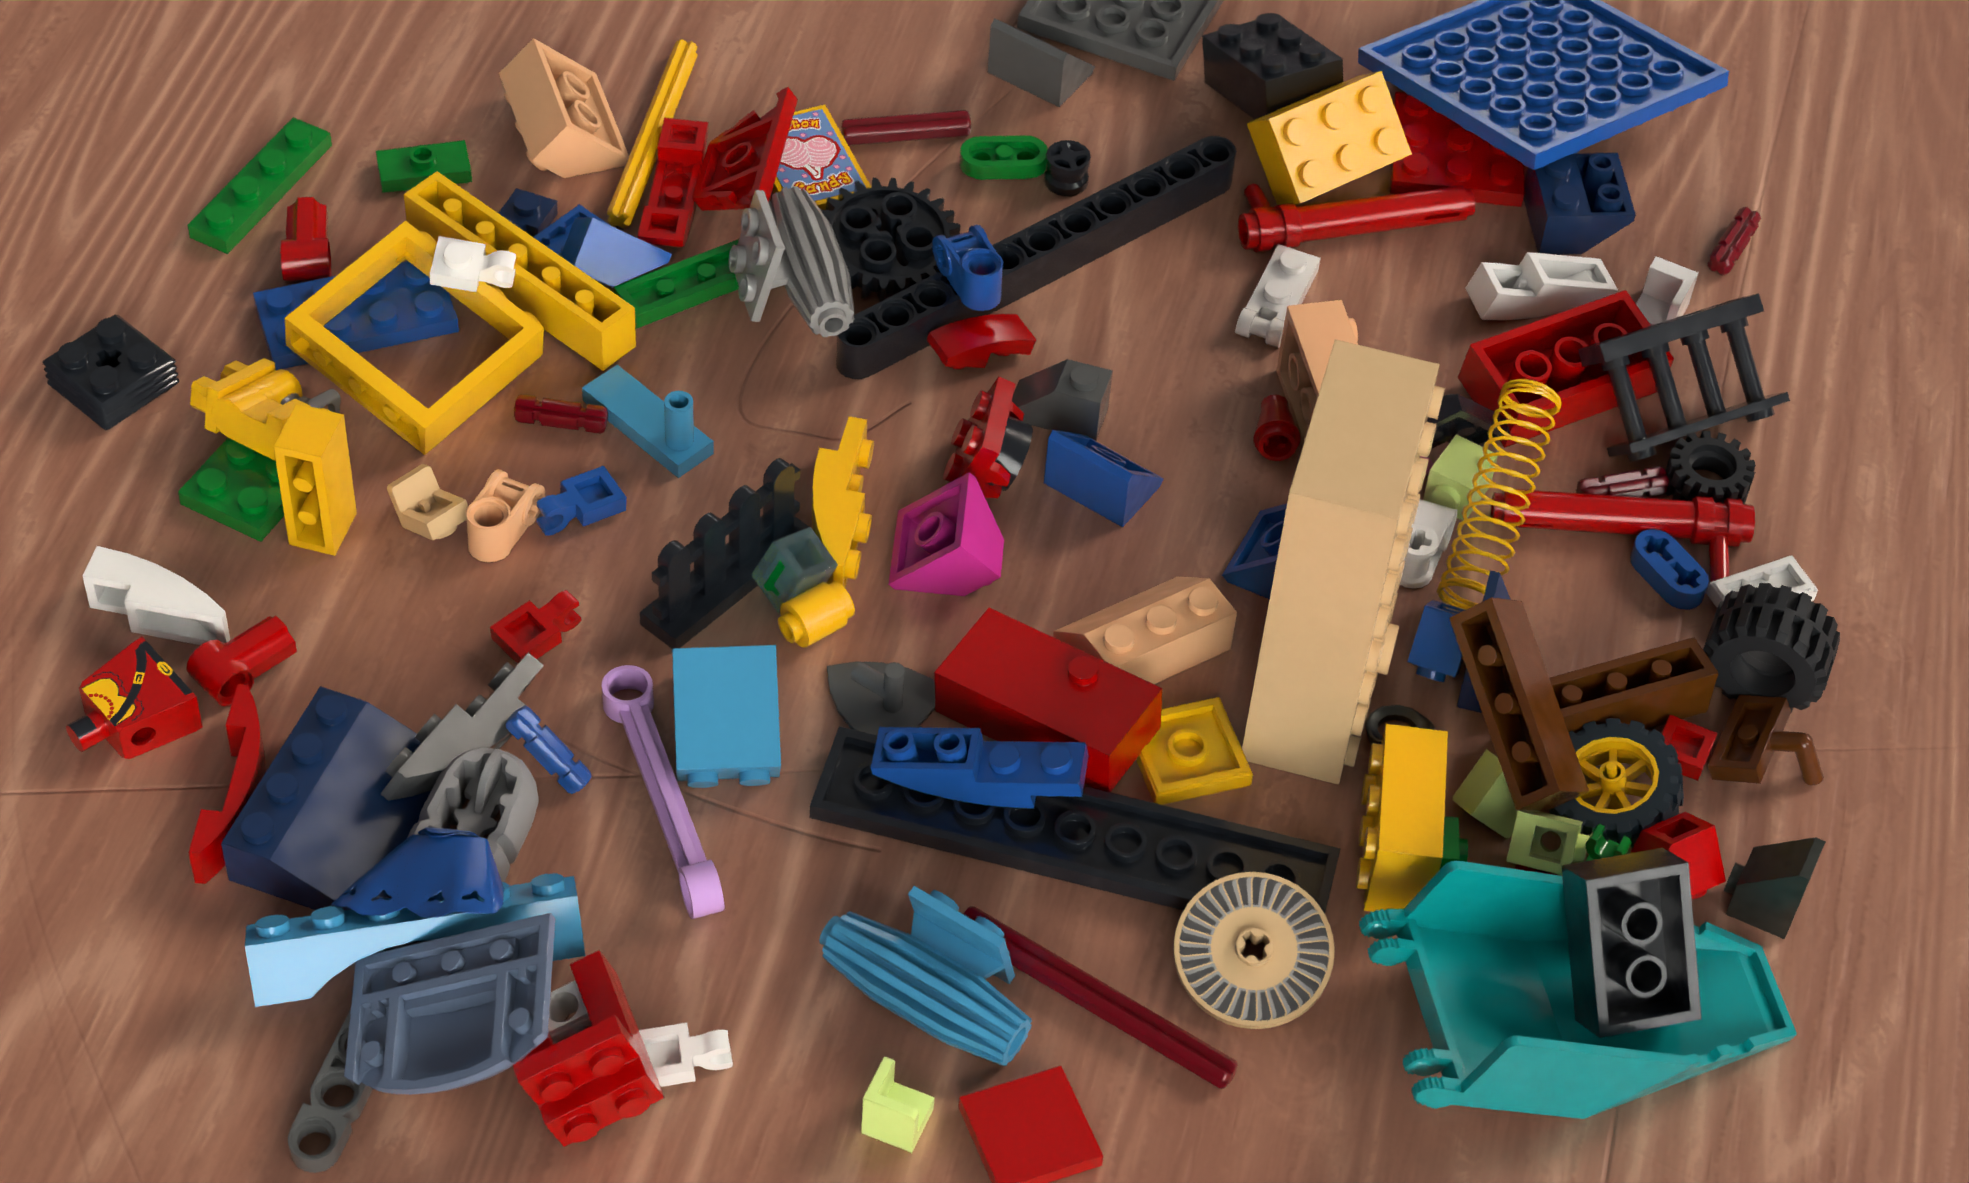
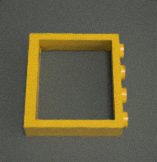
M405 220L285 317V337L287 347L418 451L426 455L543 355L544 327L532 313L528 311L523 312L506 298L500 288L493 284L488 285L486 282L479 281L477 292L442 287L507 337L509 341L431 407L426 408L324 327L325 324L405 259L430 278L437 243L430 234L424 231L420 232Z

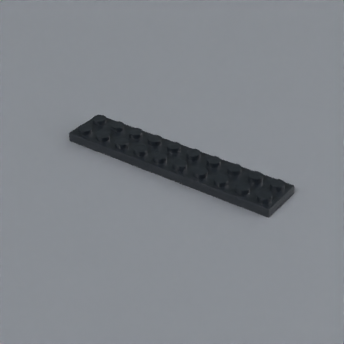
M839 726L810 804L809 818L1183 911L1191 899L1208 884L1236 873L1261 872L1282 877L1298 885L1318 903L1325 914L1341 848L1087 786L1083 788L1082 797L1036 796L1034 809L981 805L947 799L916 791L873 775L871 763L877 735Z

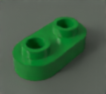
M1028 135L976 136L967 139L961 145L959 165L964 174L978 180L1036 178L1042 175L1047 168L1046 153L1048 147L1039 138Z

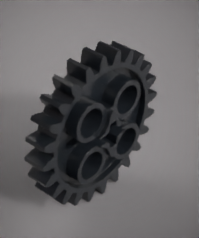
M873 178L871 188H866L862 183L856 181L853 194L844 188H840L838 200L833 198L827 199L826 210L821 211L834 231L850 274L851 288L860 287L862 299L867 298L873 291L878 293V299L881 302L886 299L887 294L894 293L895 295L940 272L933 254V238L938 235H944L946 238L959 235L961 226L954 223V210L943 211L945 201L943 198L933 201L929 200V188L922 190L920 193L913 192L914 182L912 181L907 183L904 188H898L895 178L890 179L888 186H881L879 180Z

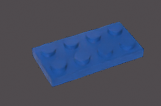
M409 261L400 263L324 325L327 330L357 353L459 332L458 318L449 292L441 286L430 285V278ZM336 276L253 293L255 308L271 361L275 362V370L309 364L286 346L285 317Z

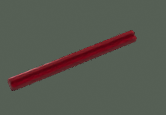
M970 906L963 915L974 921L978 916L986 918L1004 932L1003 938L1010 952L1012 966L1216 1087L1224 1089L1233 1080L1238 1063L1233 1058L982 910Z

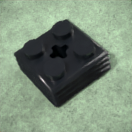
M112 315L101 320L96 327L74 341L64 344L60 347L59 351L42 362L45 365L44 371L47 372L45 375L48 379L47 384L105 430L111 429L179 383L177 378L178 372L175 371L177 369L175 365L176 360L119 315Z

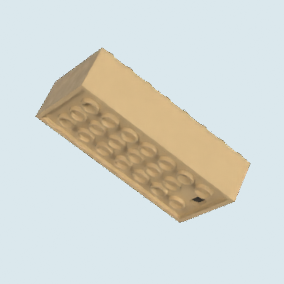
M1336 339L1334 341L1289 492L1242 746L1247 762L1338 785L1344 765L1350 767L1355 765L1361 741L1360 737L1365 727L1371 703L1370 698L1375 689L1378 673L1388 674L1399 631V625L1391 624L1390 622L1393 617L1398 596L1397 590H1399L1405 566L1404 558H1406L1413 531L1412 524H1414L1421 496L1418 493L1422 489L1429 461L1419 456L1428 457L1430 454L1437 424L1427 422L1428 417L1438 419L1445 388L1435 386L1440 364Z

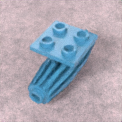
M913 886L908 894L914 910L911 935L850 911L841 917L834 916L828 921L819 940L820 944L823 945V958L871 1000L941 1042L1002 1066H1006L1018 1054L1028 1037V1032L1032 1026V1019L985 980L994 975L1010 984L1015 977L1009 955L1010 952L1003 938L1004 932L993 922L980 916L974 921L958 912L959 906L945 894L937 890H932L928 894L916 886Z

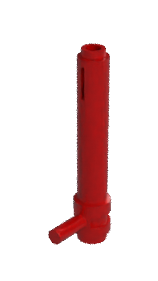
M1250 184L1245 188L1244 195L1251 209H1249L1248 213L1239 215L1238 234L1242 247L1245 250L1253 249L1256 253L1270 251L1273 246L1278 244L1289 248H1296L1300 246L1301 242L1465 221L1468 216L1473 215L1475 212V197L1471 189L1453 186L1298 207L1293 203L1278 204L1271 207L1258 184Z
M1534 490V492L1525 494L1531 504L1529 508L1520 510L1524 515L1525 522L1522 525L1516 526L1519 528L1638 535L1645 530L1658 529L1667 532L1673 538L1689 539L1691 544L1709 545L1710 580L1713 582L1730 576L1728 546L1738 547L1740 543H1750L1752 541L1755 528V509L1753 505L1743 504L1741 499L1726 498L1724 503H1716L1712 497L1695 496L1692 501ZM1502 491V493L1494 492L1492 495V500L1511 506L1521 507L1526 503L1519 495ZM1491 505V518L1509 523L1520 521V516L1515 512Z

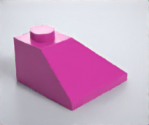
M970 472L898 510L888 583L895 590L966 596L1001 578L1004 538L976 477Z

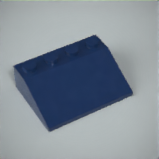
M320 686L221 843L228 880L313 910L333 906L331 904L356 880L404 842L413 825L418 823L420 812L431 791L390 801L381 795L384 788L393 778L386 772L388 766L405 747L414 753L420 746L421 742L415 738L417 733L367 701ZM383 890L378 896L372 898V901L379 898L392 897ZM341 907L344 910H351L348 907Z

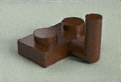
M1738 696L1708 763L1712 780L1760 784L1774 751L1795 752L1803 780L1807 785L1813 786L1821 783L1824 775L1812 737L1803 732L1783 731L1791 714L1787 698Z

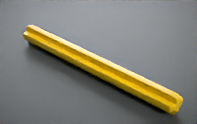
M681 39L674 44L608 207L607 215L609 217L607 221L612 227L619 226L624 229L631 225L658 157V143L664 118H673L696 61L697 45L693 41L686 42Z

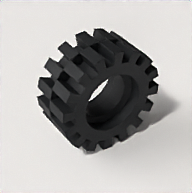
M1702 431L1700 438L1697 437L1695 432L1689 433L1686 440L1681 437L1676 441L1675 447L1672 448L1665 470L1669 478L1666 495H1673L1672 500L1692 501L1695 496L1712 497L1716 503H1724L1726 498L1741 499L1743 504H1745L1755 475V461L1749 460L1751 453L1747 448L1739 451L1741 442L1735 438L1731 443L1725 442L1726 434L1719 432L1716 439L1711 438L1710 431ZM1694 470L1714 472L1721 476L1723 480L1707 479Z

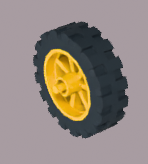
M1617 718L1606 719V723L1596 725L1595 721L1588 722L1582 725L1581 731L1574 733L1572 730L1569 732L1583 774L1596 783L1587 784L1589 793L1550 809V814L1582 821L1580 834L1588 836L1591 835L1597 824L1605 826L1603 837L1606 841L1610 839L1620 844L1622 838L1626 836L1631 840V849H1633L1642 830L1679 814V806H1683L1684 801L1681 763H1678V755L1672 744H1665V738L1660 732L1655 729L1650 732L1645 729L1643 723L1631 720L1630 724L1621 723L1620 719ZM1621 763H1628L1631 766L1625 769ZM1645 772L1652 780V785L1631 781ZM1601 795L1595 806L1583 801L1585 798ZM1628 795L1643 797L1633 805L1628 801Z

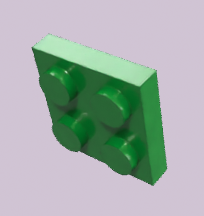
M227 438L178 491L180 505L260 542L284 517L276 461L230 438Z

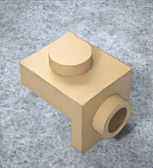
M421 464L387 486V491L402 527L430 540L441 539L451 535L456 531L457 525L467 520L466 511L468 504L466 499L441 490L432 468L428 465Z

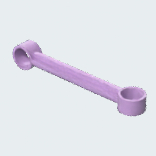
M624 665L610 670L602 680L603 709L610 719L622 723L677 868L681 893L687 912L691 919L724 911V898L717 870L712 860L706 859L651 715L654 706L652 678L647 671L637 666ZM622 689H636L643 693L642 696L633 700H620L612 696L615 692Z

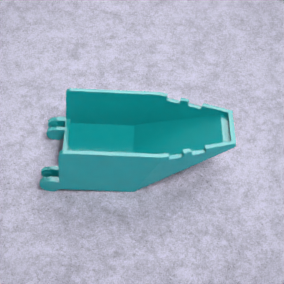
M1451 861L1438 871L1404 909L1371 911L1369 914H1365L1361 921H1359L1360 930L1364 936L1379 939L1367 948L1372 963L1384 966H1393L1402 962L1406 963L1433 1048L1430 1050L1428 1048L1414 1049V1051L1404 1055L1405 1058L1402 1059L1405 1072L1408 1074H1417V1076L1424 1077L1439 1072L1442 1074L1440 1078L1430 1076L1429 1078L1418 1080L1411 1087L1414 1101L1417 1104L1427 1105V1107L1437 1109L1449 1105L1585 1119L1792 1040L1797 1035L1762 946L1706 921L1700 927L1694 925L1702 1019L1603 1038L1593 1034L1575 1021L1563 878L1559 875L1464 861ZM1397 935V938L1392 939L1391 936Z

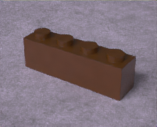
M1491 597L1450 617L1451 625L1516 810L1548 811L1589 793V788L1522 601Z
M1695 637L1553 676L1549 679L1568 732L1573 730L1574 733L1582 730L1583 724L1595 721L1596 725L1606 723V719L1611 718L1620 719L1621 723L1630 724L1631 720L1643 723L1645 729H1650L1666 724L1669 715L1684 719L1708 712L1719 672Z

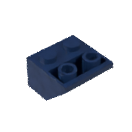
M1618 153L1570 154L1536 170L1528 167L1524 182V203L1538 253L1554 255L1583 254L1634 222L1636 213Z

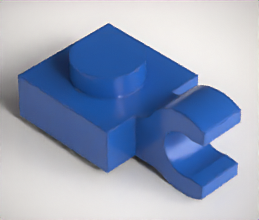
M601 466L560 481V494L548 495L538 500L537 507L544 516L537 518L536 523L545 536L554 535L562 531L575 517L584 527L626 511L627 497L607 469Z

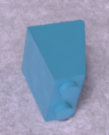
M776 645L672 649L677 781H687V786L692 788L717 786L719 784L718 779H739L740 785L761 786L769 784L770 777H780L781 751Z

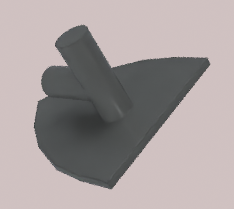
M855 661L827 666L831 697L838 713L853 730L878 735L879 727H920L935 710V681L912 669L903 667L900 663L892 662L888 664L883 662Z

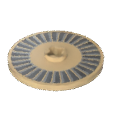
M1236 873L1208 884L1187 904L1178 921L1175 932L1174 962L1178 977L1185 991L1208 1015L1235 1027L1265 1029L1280 1026L1298 1018L1320 998L1330 979L1334 964L1333 934L1321 907L1298 885L1268 873ZM1250 939L1254 945L1261 942L1266 945L1262 955L1263 960L1258 961L1254 955L1246 958L1242 955L1245 948V940Z

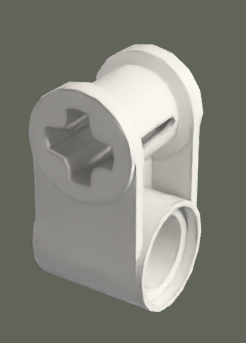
M1422 499L1419 500L1414 524H1412L1413 531L1407 555L1404 558L1405 566L1400 582L1401 586L1413 589L1422 588L1432 580L1443 551H1446L1457 518L1458 511L1456 509Z

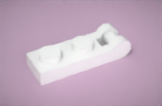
M1278 244L1246 308L1244 307L1240 313L1235 333L1247 338L1251 334L1265 338L1266 344L1279 348L1287 306L1302 304L1319 270L1321 258Z

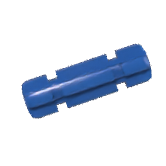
M523 706L513 712L505 723L509 732L517 740L520 738L525 740L523 746L551 775L555 772L559 775L557 782L568 793L574 794L583 789L592 778L591 771L580 760L577 762L572 760L574 753L547 725L541 727L538 724L541 719L530 707Z

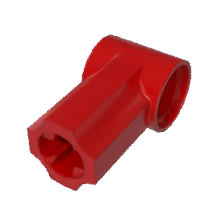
M298 197L295 203L287 206L286 239L281 240L283 281L317 280L331 277V251L329 238H327V206L317 202L314 197Z
M269 616L225 644L219 640H210L203 643L190 655L186 670L219 705L223 707L231 706L237 684L248 685L251 690L255 678L297 653L296 642L289 633L287 626L277 616Z

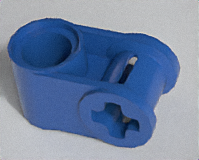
M977 224L971 226L966 233L948 238L944 235L935 236L932 247L937 267L943 276H946L960 297L961 302L966 307L977 311L995 308L1001 301L1003 261L988 240L984 229Z

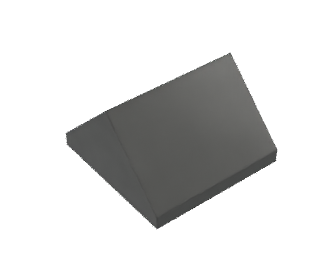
M995 18L991 24L987 72L1055 106L1060 107L1092 75L1096 67Z

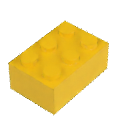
M1382 71L1356 76L1247 123L1277 205L1303 203L1412 155Z
M1386 724L1381 744L1372 743L1368 774L1364 776L1361 805H1366V816L1362 815L1359 831V846L1364 847L1363 858H1359L1356 877V889L1365 890L1364 911L1404 909L1440 870L1443 859L1448 731Z

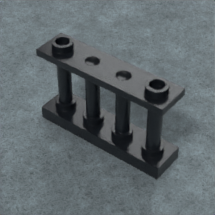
M1759 293L1726 301L1578 349L1583 367L1601 363L1602 370L1608 371L1628 441L1608 447L1609 457L1627 454L1629 462L1647 458L1657 454L1656 445L1746 416L1747 422L1767 418L1775 414L1773 406L1790 401L1788 392L1764 396L1745 326L1749 325L1748 316L1764 311ZM1720 326L1721 333H1727L1746 402L1725 408L1705 340L1710 338L1707 329ZM1676 339L1681 340L1682 346L1687 345L1707 412V415L1689 421L1685 420L1666 352L1670 351L1668 342ZM1641 351L1643 359L1648 358L1668 428L1647 435L1626 365L1630 364L1628 355Z

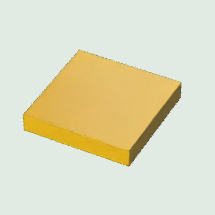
M1220 697L1162 709L1161 728L1148 745H1145L1136 759L1153 803L1160 805L1251 786L1253 773Z

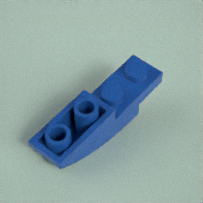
M879 727L871 771L873 775L895 784L947 799L981 805L1034 809L1036 796L1082 797L1089 754L1086 742L984 741L980 728Z

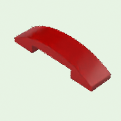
M664 118L658 143L657 167L648 206H644L638 239L654 245L685 246L697 205L692 199V195L706 152L708 122Z
M237 684L225 724L231 756L237 757L223 810H200L188 853L195 883L206 884L225 866L221 843L266 772L265 752L258 711L248 685Z

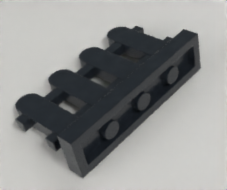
M782 458L774 460L764 473L762 487L754 491L749 486L743 485L734 492L729 501V512L720 519L712 512L702 516L694 528L693 541L686 546L677 540H673L665 545L658 556V568L651 573L652 581L658 585L659 597L640 612V625L671 649L681 648L766 580L780 560L783 564H786L813 542V529L794 516L800 511V503L794 499V484L800 478L801 470L792 463H787ZM763 508V515L760 517V509ZM729 534V542L726 544L725 537ZM694 562V570L690 572V564Z

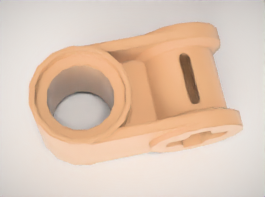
M495 470L488 478L485 487L468 506L466 511L468 550L472 557L483 562H497L508 556L528 526H531L539 516L541 511L537 507V501L545 497V488L537 483L528 486L508 478V473L505 471Z

